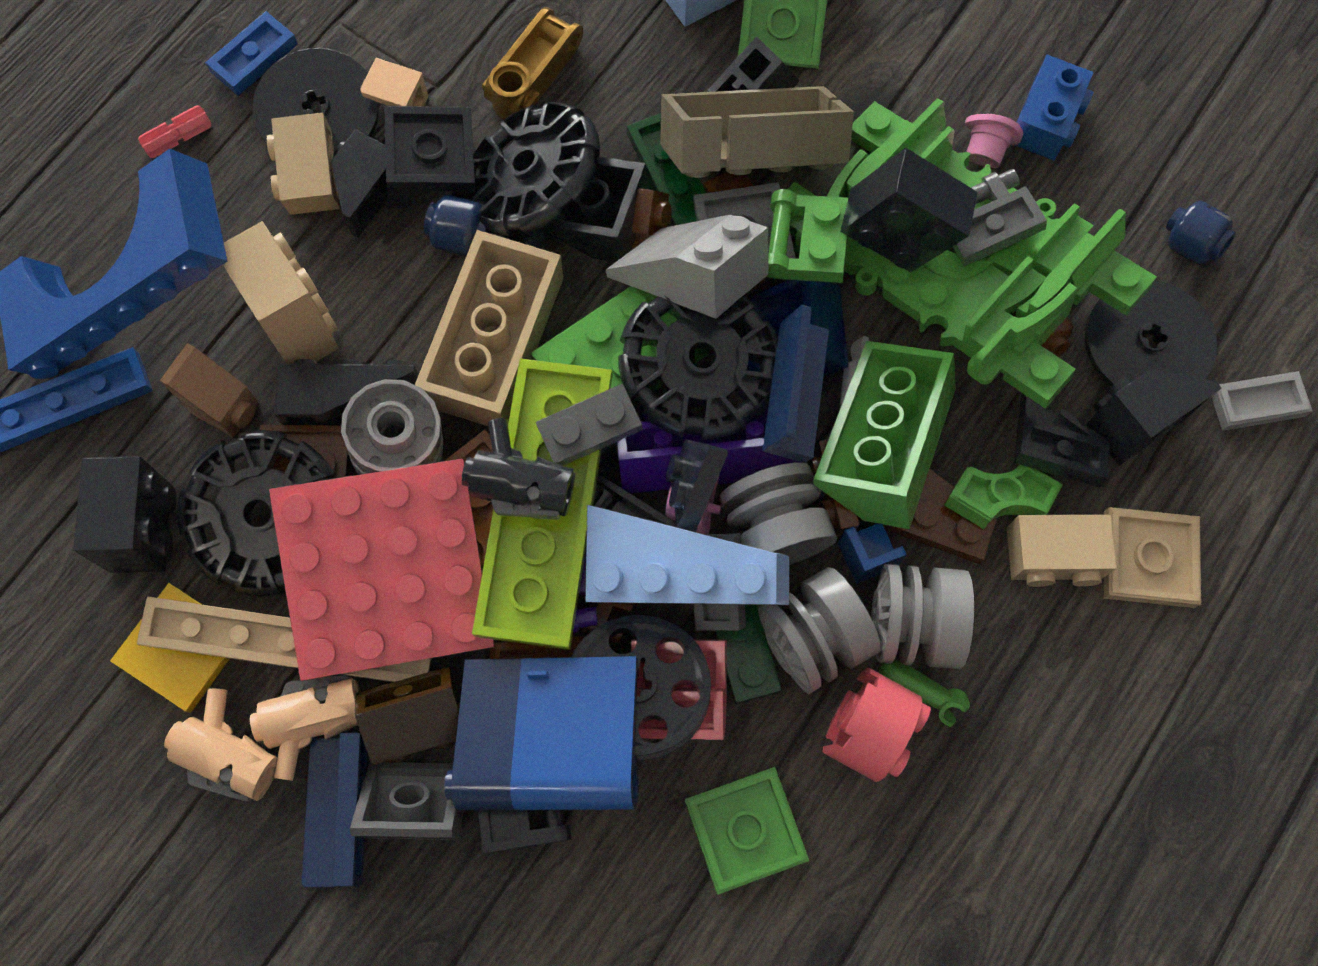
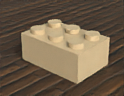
M261 221L224 242L228 262L223 264L225 270L286 364H294V361L298 359L318 361L339 349L332 336V333L339 329L328 313L329 311L319 296L316 286L306 270L300 267L295 259L296 256L281 232L272 236L264 222Z

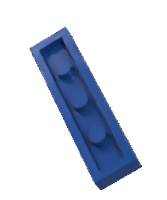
M132 347L0 399V452L152 392L153 389L140 354Z

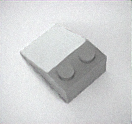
M725 215L661 228L607 268V277L666 299V296L676 304L716 319L769 274L768 227L751 222L742 216Z

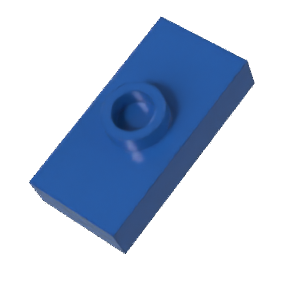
M265 11L205 63L209 71L239 96L275 62L295 48L298 43L291 31Z

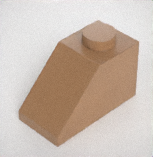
M189 343L185 345L160 379L164 386L191 414L231 437H234L240 428L246 427L254 417L258 400L248 387Z

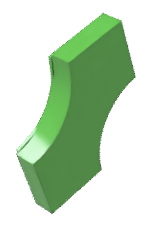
M1019 465L1011 472L1002 474L986 473L970 466L961 475L944 505L984 529L993 519L1004 515H1047L1063 484L1037 469Z

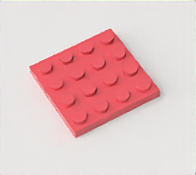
M464 459L269 489L300 681L494 647L493 639L479 638L472 635L482 570L468 486L462 485Z

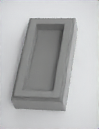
M1299 371L1219 384L1222 389L1212 397L1222 431L1306 417L1313 412Z

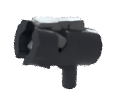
M496 418L490 420L488 426L493 453L479 450L475 458L468 457L464 464L462 485L468 486L469 496L491 501L494 511L500 516L532 517L558 520L560 516H567L575 484L576 473H574V469L563 467L538 456L536 461L523 459V455L519 451L511 448L507 419Z

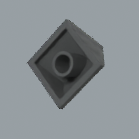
M369 762L350 826L351 836L364 839L461 840L463 810L455 809L453 801L446 799L444 790L445 776L448 770H453V763L382 762L372 765Z

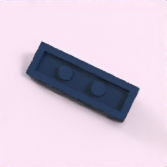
M801 305L780 323L763 452L803 463L811 460L814 456L829 335L828 329L810 324L811 307Z
M340 733V738H313L310 743L302 885L304 887H360L363 885L365 839L351 836L350 834L351 822L368 768L369 755L361 733Z

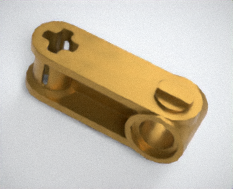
M544 7L539 11L482 84L485 99L492 102L493 109L500 118L505 119L525 107L537 104L577 51L583 37V26L577 23L570 25L556 17L554 11L548 7Z

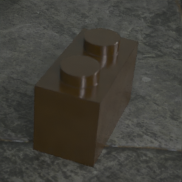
M450 666L356 693L355 718L372 765L382 762H400L413 753L430 748L444 749L456 743L460 697Z

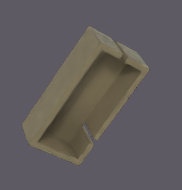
M824 86L662 94L660 145L681 173L695 178L709 176L710 172L720 171V168H726L728 173L735 175L749 174L752 172V169L767 168L774 172H788L793 169V166L806 165L813 169L825 170L832 168L833 164L849 163L854 111L841 100H837V97Z

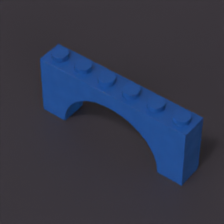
M168 149L138 171L139 203L129 239L111 269L86 291L73 296L65 284L61 267L20 256L0 271V318L8 370L29 374L30 377L35 379L52 378L74 361L84 358L88 352L103 342L113 339L117 333L134 322L144 319L146 314L163 303L173 300L177 294L195 282L205 279L209 273L228 262L207 163Z

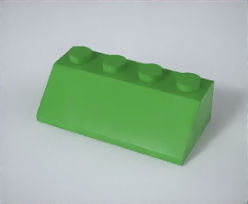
M866 341L814 476V485L864 521L910 529L956 389L954 353Z

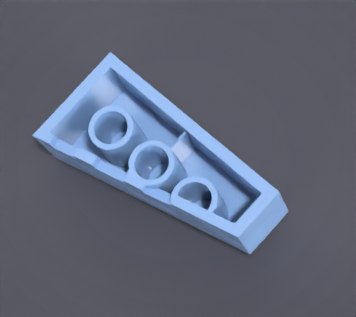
M588 505L586 602L789 605V556Z

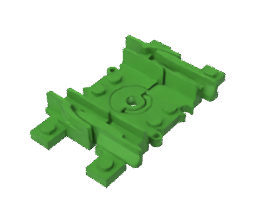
M939 98L913 123L904 120L874 101L853 122L851 135L853 142L868 150L871 154L868 155V153L860 149L838 175L827 197L849 198L851 188L904 148H908L969 187L982 183V177L991 174V168L989 164H986L978 172H971L966 169L969 165L970 152L957 153L952 150L955 130L950 126L946 128L945 102ZM796 182L787 189L793 191L796 195L816 196ZM1015 188L1008 189L1009 193L1017 191ZM1048 198L1036 201L1047 219L1046 230L966 266H963L957 253L946 250L913 272H909L896 266L893 262L873 250L861 246L854 239L847 238L844 271L849 275L856 274L855 288L859 294L871 295L876 291L878 285L882 288L884 299L918 321L920 332H924L932 324L943 326L946 331L941 334L940 346L953 345L969 356L971 359L968 362L967 372L981 384H989L1001 372L1004 374L1003 380L1045 409L1073 378L1076 370L1041 346L1069 315L1072 304L1078 305L1090 292L1127 316L1153 287L1157 276L1115 251L1125 238L1126 212L1118 209L1097 234L1093 236L1088 232L1094 225L1078 216L1080 206L1074 203L1061 218L1054 219L1056 205ZM989 199L984 200L976 204L975 209L990 203L991 201ZM791 216L789 230L790 234L796 238L793 241V248L797 254H800L804 217Z

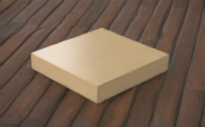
M1112 507L1104 511V515H1111L1117 566L1116 570L1104 577V599L1196 608L1201 605L1200 516Z

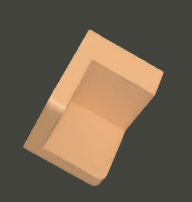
M375 58L360 88L363 97L389 106H424L428 99L425 81L421 72L379 58Z

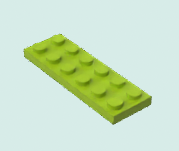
M520 359L508 423L511 448L519 451L523 455V459L536 461L538 456L553 462L535 422L611 389L612 370ZM601 449L563 466L573 468L574 473H576L573 496L567 516H560L558 520L500 516L493 509L472 630L474 637L571 649L587 546V506H593Z

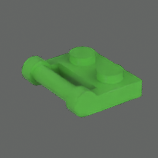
M787 189L774 191L770 204V209L774 214L768 253L769 274L767 277L843 283L848 236L840 231L848 198L796 195L793 191ZM791 216L804 217L799 259L786 256Z

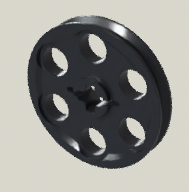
M631 615L610 620L598 626L584 637L574 650L571 658L636 656L638 659L637 677H639L641 663L645 662L643 678L645 679V686L651 689L642 690L640 697L636 699L634 756L636 761H646L671 754L685 745L695 735L707 714L711 691V677L707 660L694 639L683 629L669 621L645 615ZM619 633H627L635 638L637 644L632 652L621 655L615 653L610 648L611 639ZM665 642H675L681 646L684 654L679 661L670 664L661 661L657 657L656 650ZM681 685H690L698 691L700 698L691 707H680L671 697L673 690ZM655 719L665 724L668 732L662 741L651 744L641 738L639 730L644 722Z

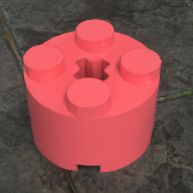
M868 667L856 678L864 683L856 694L848 690L841 701L826 734V738L833 741V744L823 746V753L874 782H879L888 773L894 777H898L902 773L910 757V751L905 748L913 731L918 733L924 727L930 715L931 707L922 703L920 695Z

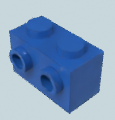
M1046 54L1016 122L1023 130V137L1021 142L1015 146L1051 160L1056 159L1062 146L1070 148L1081 125L1074 122L1076 114L1083 115L1094 93V91L1087 89L1093 72Z

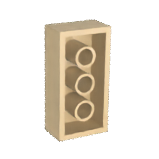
M479 230L476 231L415 383L435 402L438 411L488 426L490 420L496 418H505L509 423L519 360H532L531 352L536 350L563 281L561 255Z

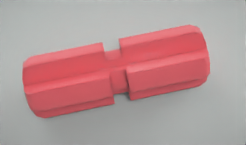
M199 105L194 106L172 118V124L167 125L164 122L140 135L138 138L139 143L150 158H155L168 149L178 146L179 139L183 138L184 141H187L209 129L211 121L203 108Z

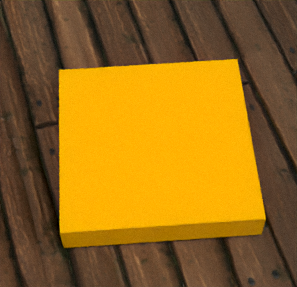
M170 583L167 584L158 596L161 599L201 604ZM141 619L110 661L184 711L191 713L230 658L138 645L137 640L142 622Z

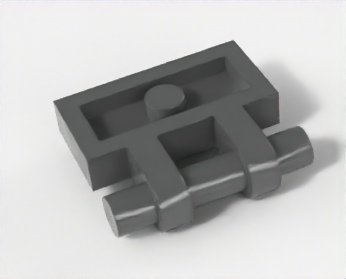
M1014 169L999 175L993 172L982 177V183L971 187L978 192L976 204L987 199L991 202L974 210L969 237L953 246L963 266L1046 230L1047 219L1028 188L1025 186L1012 193L1008 192V189L1020 184L1019 177Z

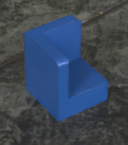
M879 523L858 532L855 527L844 530L837 543L856 584L880 575L884 564L900 565L907 555L903 546L896 549L893 548L883 525Z

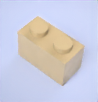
M315 113L271 118L273 134L267 135V147L271 160L276 161L277 175L271 176V187L275 201H280L290 215L340 209V201L331 164L334 155L332 129L324 114Z
M1018 515L1007 527L1011 580H1027V585L1033 587L1053 585L1056 583L1055 580H1072L1074 586H1093L1102 582L1101 579L1117 569L1111 515Z

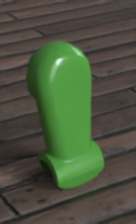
M894 660L892 664L883 663L878 668L880 674L920 695L922 702L939 710L940 720L949 727H952L956 722L955 716L949 710L950 707H956L962 712H966L970 707L969 699L964 691L955 688L948 690L909 665H903L898 660Z

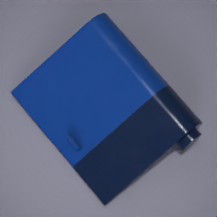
M637 657L465 660L453 770L447 771L444 783L446 799L453 801L456 810H635L639 793L638 766L634 756Z

